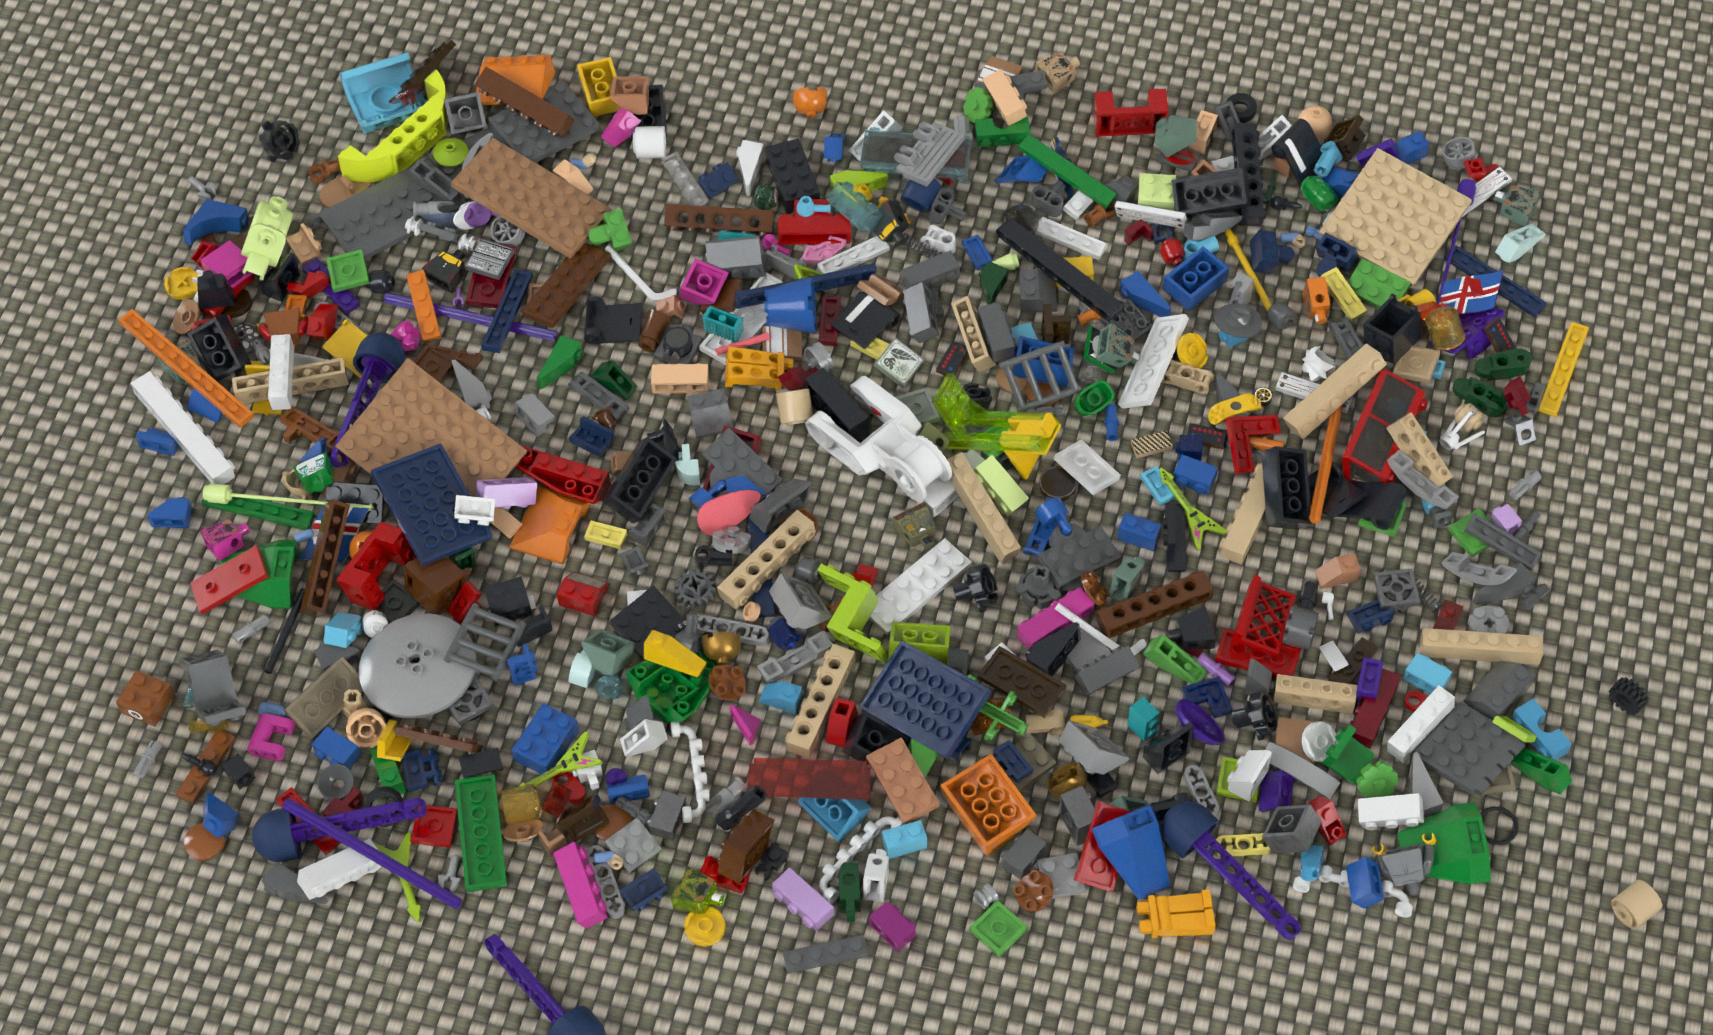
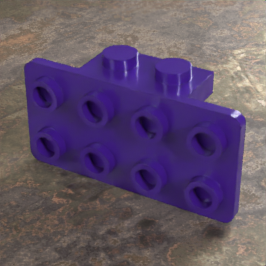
M1494 308L1482 313L1462 315L1457 321L1449 325L1442 334L1436 335L1429 344L1433 348L1455 354L1464 348L1467 358L1474 359L1491 345L1483 328L1495 317H1503L1505 315L1504 310Z

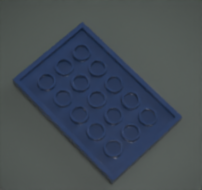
M441 443L371 470L374 481L422 567L492 539L493 535L488 526L477 525L478 521L470 520V524L458 523V519H454L456 495L470 497L471 495Z
M901 640L859 708L949 760L992 691Z

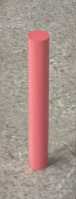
M766 332L716 348L715 351L718 356L727 353L729 346L744 348L769 340L770 336Z

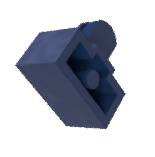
M1259 229L1250 240L1254 272L1270 274L1278 263L1288 264L1295 255L1291 247L1277 244L1275 232Z
M1325 232L1316 245L1317 256L1322 258L1316 268L1317 274L1321 277L1322 274L1335 267H1340L1349 272L1359 258L1357 248Z

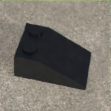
M662 84L649 85L648 113L641 115L633 114L641 120L637 127L665 126L667 137L664 87Z
M1075 622L1037 642L1034 647L1028 649L1025 655L1026 662L1054 677L1068 655L1081 640L1080 624Z
M865 711L855 717L842 752L857 761L869 764L866 759L867 755L901 737L908 748L912 738Z
M1187 723L1176 726L1171 730L1167 729L1155 741L1151 740L1144 746L1143 758L1157 774L1189 753L1193 724Z

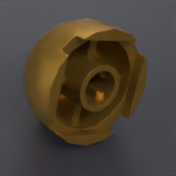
M734 632L713 633V637L707 638L706 634L702 636L703 651L706 657L717 661V664H728V660L734 659L740 652L741 636L739 633L735 636Z
M1069 763L1054 771V777L1051 780L1048 777L1045 783L1050 793L1060 800L1061 794L1083 786L1085 790L1087 777L1079 763L1076 766L1073 763Z

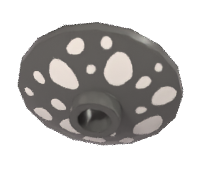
M249 324L234 326L233 328L246 353L253 352L252 342L255 341L258 344L256 339H261L258 329Z

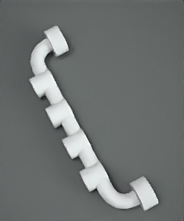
M671 722L672 738L680 737V733L686 734L689 738L696 800L698 802V807L694 810H691V806L682 807L683 823L692 822V818L703 814L706 809V801H709V790L703 787V784H707L706 772H701V767H705L704 755L699 756L698 752L702 750L701 738H696L692 728L679 725V722Z
M886 816L879 819L876 823L869 821L864 827L866 833L862 837L855 835L850 841L852 847L848 851L841 849L838 852L836 864L827 863L824 866L822 872L825 875L819 883V889L824 899L830 904L837 900L839 891L832 886L828 888L827 884L831 879L834 880L839 875L841 865L844 862L852 861L858 852L863 851L867 843L880 833L883 826L889 824L891 828L904 825L900 817L896 819Z
M1323 865L1321 867L1318 877L1320 881L1325 883L1332 881L1339 883L1342 887H1349L1347 870L1341 871V874L1338 875L1332 873L1333 869L1330 866ZM1296 877L1293 888L1298 892L1305 893L1309 891L1311 882L1305 881L1301 877ZM1388 880L1382 881L1383 896L1397 897L1401 901L1396 904L1395 913L1400 917H1410L1413 906L1409 903L1407 895L1403 891L1393 888V882Z

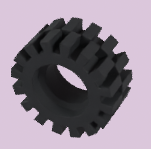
M1627 677L1618 679L1608 692L1610 693L1609 697L1612 698V703L1615 702L1617 708L1620 707L1621 711L1625 710L1627 714L1631 713L1632 715L1638 714L1649 699L1646 697L1648 695L1647 692H1643L1645 689L1643 687L1640 688L1639 683L1636 682L1635 684L1634 680H1629Z

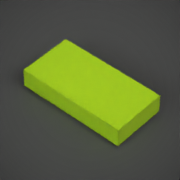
M1495 716L1493 720L1494 724L1523 742H1534L1537 737L1536 734L1507 716Z

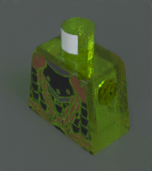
M688 867L672 893L671 901L675 910L705 914L711 904L720 907L724 901V895L717 893L714 879Z

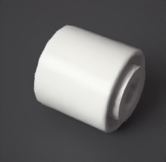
M642 126L635 128V132H633V151L636 153L637 159L666 158L665 126Z

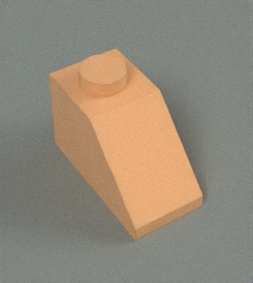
M564 159L553 169V174L586 194L593 191V187L581 171Z

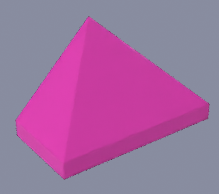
M735 705L729 706L730 716L749 746L753 745L761 720Z

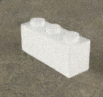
M1419 793L1358 799L1359 823L1366 830H1376L1378 827L1384 826L1386 828H1397L1398 825L1414 827L1418 826V823H1424L1423 799Z

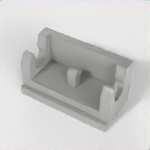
M773 244L772 251L767 250L765 252L767 266L794 279V265L798 264L806 267L805 259L800 258L798 261L777 251V246Z
M1237 271L1231 284L1234 290L1229 304L1237 302L1248 305L1251 301L1254 279Z
M533 393L516 401L515 415L536 437H539L553 427L548 423L554 421L555 416Z

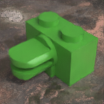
M622 209L604 213L603 219L605 224L593 227L589 231V241L594 245L610 241L615 251L631 247L632 245Z

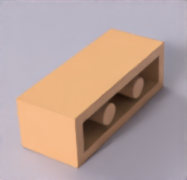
M1000 69L982 79L985 89L992 96L994 104L1008 126L1027 117L1025 111L1027 106L1023 99L1020 100L1018 98L1020 95L1016 87L1010 85L1012 81L1008 74L1004 75Z
M661 363L652 365V393L708 392V364Z

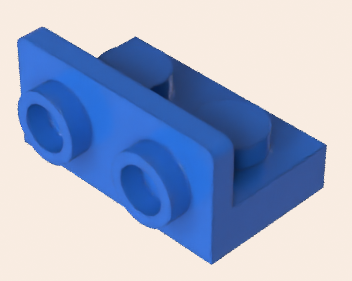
M526 643L522 644L525 654L515 655L507 659L514 686L537 679L535 673L538 670L533 650L528 649Z

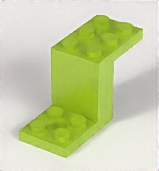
M820 564L817 571L826 584L846 593L828 623L827 628L836 640L886 663L889 656L885 652L886 649L881 646V642L873 637L868 639L861 632L879 602L875 595L876 592L871 589L872 586L862 580L858 582L849 573L845 572L842 574L838 572L836 567L830 564L828 566Z

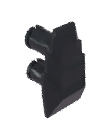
M663 419L662 429L648 433L647 437L655 443L664 440L665 445L661 447L676 457V461H679L678 452H681V449L678 447L673 428L666 419Z

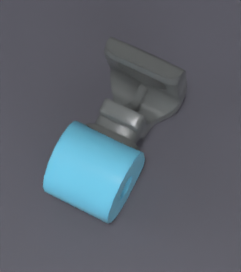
M1422 499V505L1426 514H1433V529L1451 524V511L1443 512V508Z

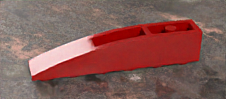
M526 446L522 447L527 450V453L515 467L559 494L591 504L603 500L611 486L608 471Z

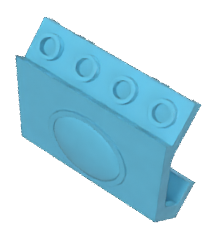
M408 53L399 54L339 73L347 100L364 134L404 122L419 107L429 101L425 100L419 86L404 98L397 94L402 89L400 85L409 79L412 73Z

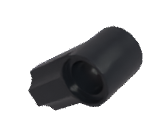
M703 545L695 550L694 560L699 567H707L708 565L732 566L733 554L732 550H726V553ZM705 553L708 555V558L702 560L698 555Z
M1182 792L1174 795L1171 799L1151 804L1158 819L1163 820L1171 807L1191 800L1188 793Z

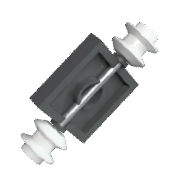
M414 216L406 221L405 229H407L408 234L413 231L414 235L417 236L425 231L455 241L458 244L459 250L462 251L465 248L467 253L474 251L476 247L474 236L469 239L466 233L460 236L457 230L444 227V230H442L441 225L427 221V224H424L422 219L415 221Z

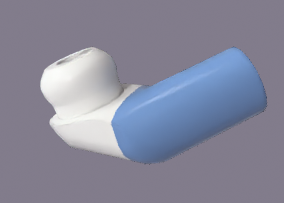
M307 529L294 534L297 543L311 539L316 545L319 531Z

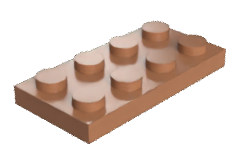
M902 737L866 756L867 761L904 825L940 807V803Z

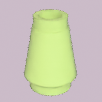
M1012 252L992 261L1008 269V271L1016 270V268L1020 267L1017 254H1012Z

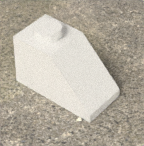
M644 719L620 739L624 755L629 757L655 750L667 740V735L663 722Z

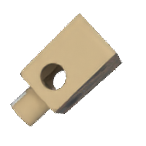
M1063 53L1036 61V71H1044L1046 85L1053 94L1059 92L1075 79V68L1080 66L1077 57L1068 60Z

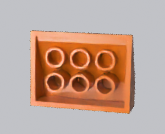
M539 54L536 56L522 55L517 57L485 58L480 67L479 76L484 68L488 67L543 99L556 72L551 55ZM479 92L482 105L498 104L492 100L493 96L490 94L487 97Z
M992 754L940 785L942 796L986 857L1003 847L1037 817L1036 813Z

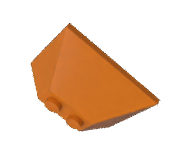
M538 485L536 502L534 505L528 506L521 521L523 525L515 533L509 548L563 565L570 550L568 541L579 518H585L591 503L559 494L550 488Z

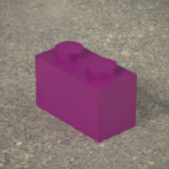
M886 901L869 916V925L898 953L916 937V926L909 918L905 919L901 915L902 913L896 905H891Z

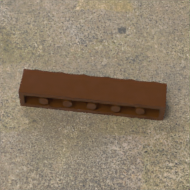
M488 67L484 68L475 83L480 88V93L487 97L490 94L493 96L492 100L500 105L502 103L507 104L506 108L514 113L516 110L519 111L522 118L527 121L530 119L534 120L533 124L543 129V127H546L548 129L547 132L554 137L559 135L564 138L575 121L567 113Z
M331 499L324 506L300 609L302 614L319 618L326 611L350 504Z

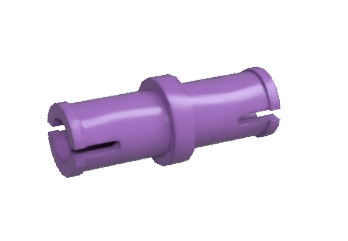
M1205 653L1197 661V663L1210 672L1212 677L1218 678L1227 687L1236 678V676H1233L1224 669L1220 662L1216 663Z

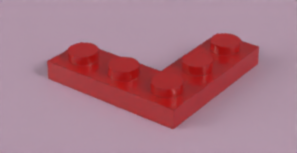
M1278 415L1229 417L1225 419L1235 474H1251L1255 472L1249 436L1280 434Z

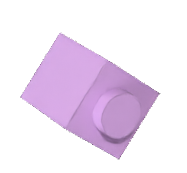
M1509 504L1495 508L1490 519L1495 526L1510 535L1518 531L1522 522Z

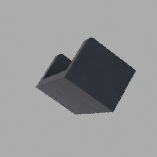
M542 605L539 606V615L524 621L526 626L517 643L518 648L523 646L522 644H527L553 631L551 619ZM508 627L509 633L512 637L515 630Z

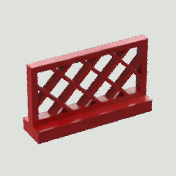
M1254 574L1248 586L1230 644L1238 647L1239 643L1277 657L1284 637L1286 622L1289 619L1290 609L1294 604L1296 595L1261 582L1262 577ZM1261 589L1268 591L1271 596L1264 598L1260 592ZM1283 597L1290 601L1288 604L1283 605L1279 598ZM1274 600L1278 607L1271 609L1267 602ZM1263 604L1266 611L1259 612L1256 605ZM1281 611L1285 618L1278 620L1275 612ZM1270 615L1273 622L1266 623L1263 616ZM1258 618L1262 625L1255 627L1251 620ZM1276 625L1280 633L1273 634L1270 627ZM1265 629L1269 636L1262 638L1258 631ZM1254 633L1257 640L1252 641L1247 639L1246 636ZM1272 640L1276 646L1275 649L1268 647L1265 642Z

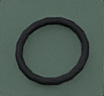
M1493 806L1480 812L1482 817L1490 811H1502L1514 823V831L1509 838L1497 841L1486 836L1487 842L1503 845L1512 841L1518 833L1516 817L1503 807Z

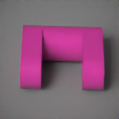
M260 714L247 752L256 757L282 761L286 749L269 741L273 732L291 735L296 725L295 722L280 716Z

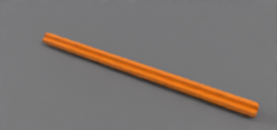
M1343 404L1329 416L1309 520L1313 524L1319 523L1321 519Z

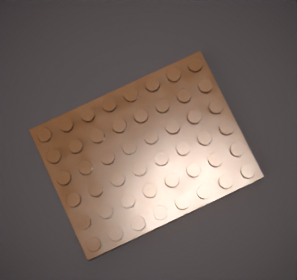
M408 358L335 446L371 474L372 469L441 443L471 497H476L477 480L507 478L527 453L526 449Z

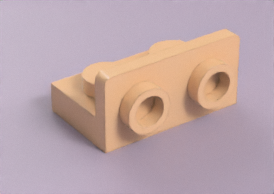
M304 223L300 224L301 231L286 238L289 247L302 267L316 257L318 259L322 258L320 250H322L321 244L318 240L315 241L313 239L314 234L310 227L306 228Z

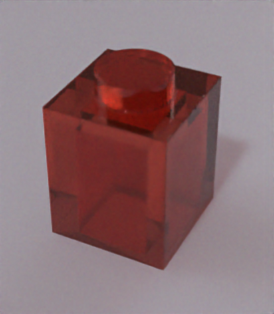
M554 782L541 810L559 818L573 791Z

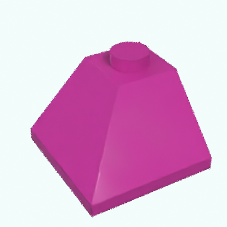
M695 258L680 288L679 298L695 305L714 304L729 272Z

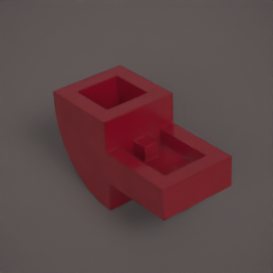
M802 365L778 376V379L789 391L802 390L806 388L805 378L817 372L818 368L816 366L804 371Z
M1520 376L1506 385L1503 394L1509 408H1514L1515 411L1519 409L1521 416L1529 413L1525 403L1530 401L1531 398Z
M354 787L342 801L335 797L322 811L323 816L359 809L364 800L361 791ZM333 823L336 826L341 825V823Z

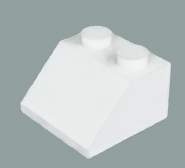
M1248 750L1245 757L1241 756L1236 765L1238 767L1235 772L1232 771L1227 779V782H1229L1228 791L1250 801L1268 772L1272 752L1269 750Z

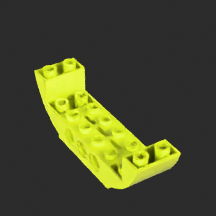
M438 70L429 74L424 80L429 101L419 107L402 125L395 128L377 147L370 150L366 156L351 145L341 151L338 159L342 176L346 175L353 182L383 181L411 167L447 135L446 128L449 120L444 99H447L445 84Z

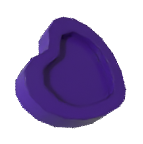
M612 768L606 774V782L609 785H615L627 780L626 772L619 768Z

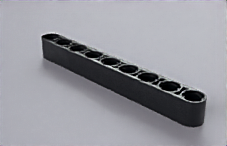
M1012 218L1006 220L996 229V233L1001 240L1106 321H1111L1123 310L1122 304L1114 296Z

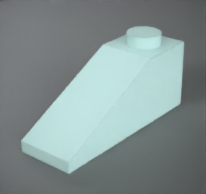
M1529 224L1506 234L1495 253L1503 261L1510 263L1519 259L1539 242L1546 233L1535 225Z

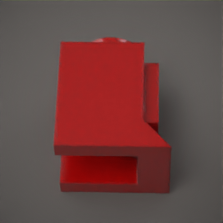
M202 241L190 258L203 269L201 259L219 248V246L213 242L207 243Z

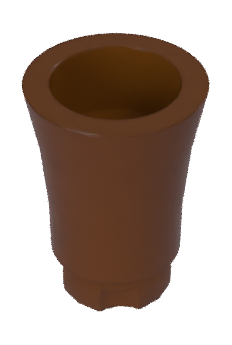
M648 310L638 346L647 352L655 351L664 332L671 323V318L662 311Z

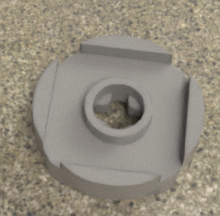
M729 526L728 529L713 531L712 545L720 552L726 553V550H732V554L743 553L749 549L751 535L739 530L737 526Z
M1494 606L1475 608L1469 620V630L1474 632L1507 634L1510 625L1504 609ZM1487 621L1492 622V628H1488V625H1484V623Z

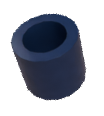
M935 178L927 187L909 179L900 199L910 208L928 213L941 185Z

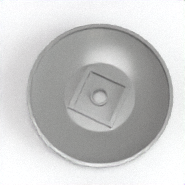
M414 614L397 619L383 627V630L375 634L365 647L359 664V680L368 700L382 712L399 718L430 716L455 703L468 689L476 671L453 661L450 663L444 661L446 653L461 625L441 615ZM466 632L463 639L472 642L469 634ZM462 646L458 647L455 654L477 662L475 651ZM414 658H420L418 663H411Z

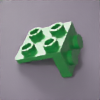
M1349 725L1337 732L1334 737L1336 741L1334 744L1331 743L1326 749L1325 754L1327 755L1322 763L1351 784H1356L1357 778L1362 776L1361 770L1372 761L1374 753L1352 738L1356 729Z

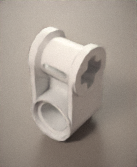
M930 225L926 235L920 239L923 242V246L927 244L926 248L930 246V249L934 248V250L942 253L951 250L952 254H954L956 251L955 235L936 225Z

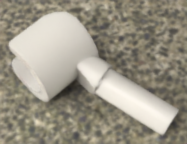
M1324 592L1322 603L1328 604V618L1333 620L1332 604L1334 595Z

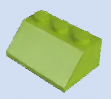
M892 622L889 659L902 640L947 665L951 626Z

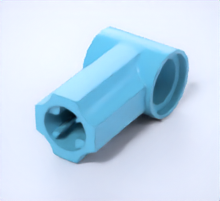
M1329 141L1320 148L1322 155L1316 163L1314 171L1322 177L1328 176L1333 165L1340 162L1343 158L1334 141Z
M1213 236L1198 241H1187L1184 245L1185 257L1183 260L1185 261L1203 246L1211 253L1217 251L1219 245L1216 237Z

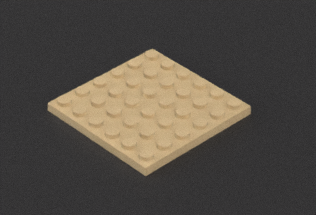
M1377 148L1319 231V235L1323 237L1326 232L1357 248L1359 258L1368 260L1410 281L1411 287H1414L1472 203V199Z

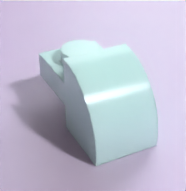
M682 444V452H678L679 461L675 462L677 475L685 484L700 485L698 459L691 460L689 444Z
M583 649L581 653L576 654L569 674V683L587 688L594 678L595 669Z

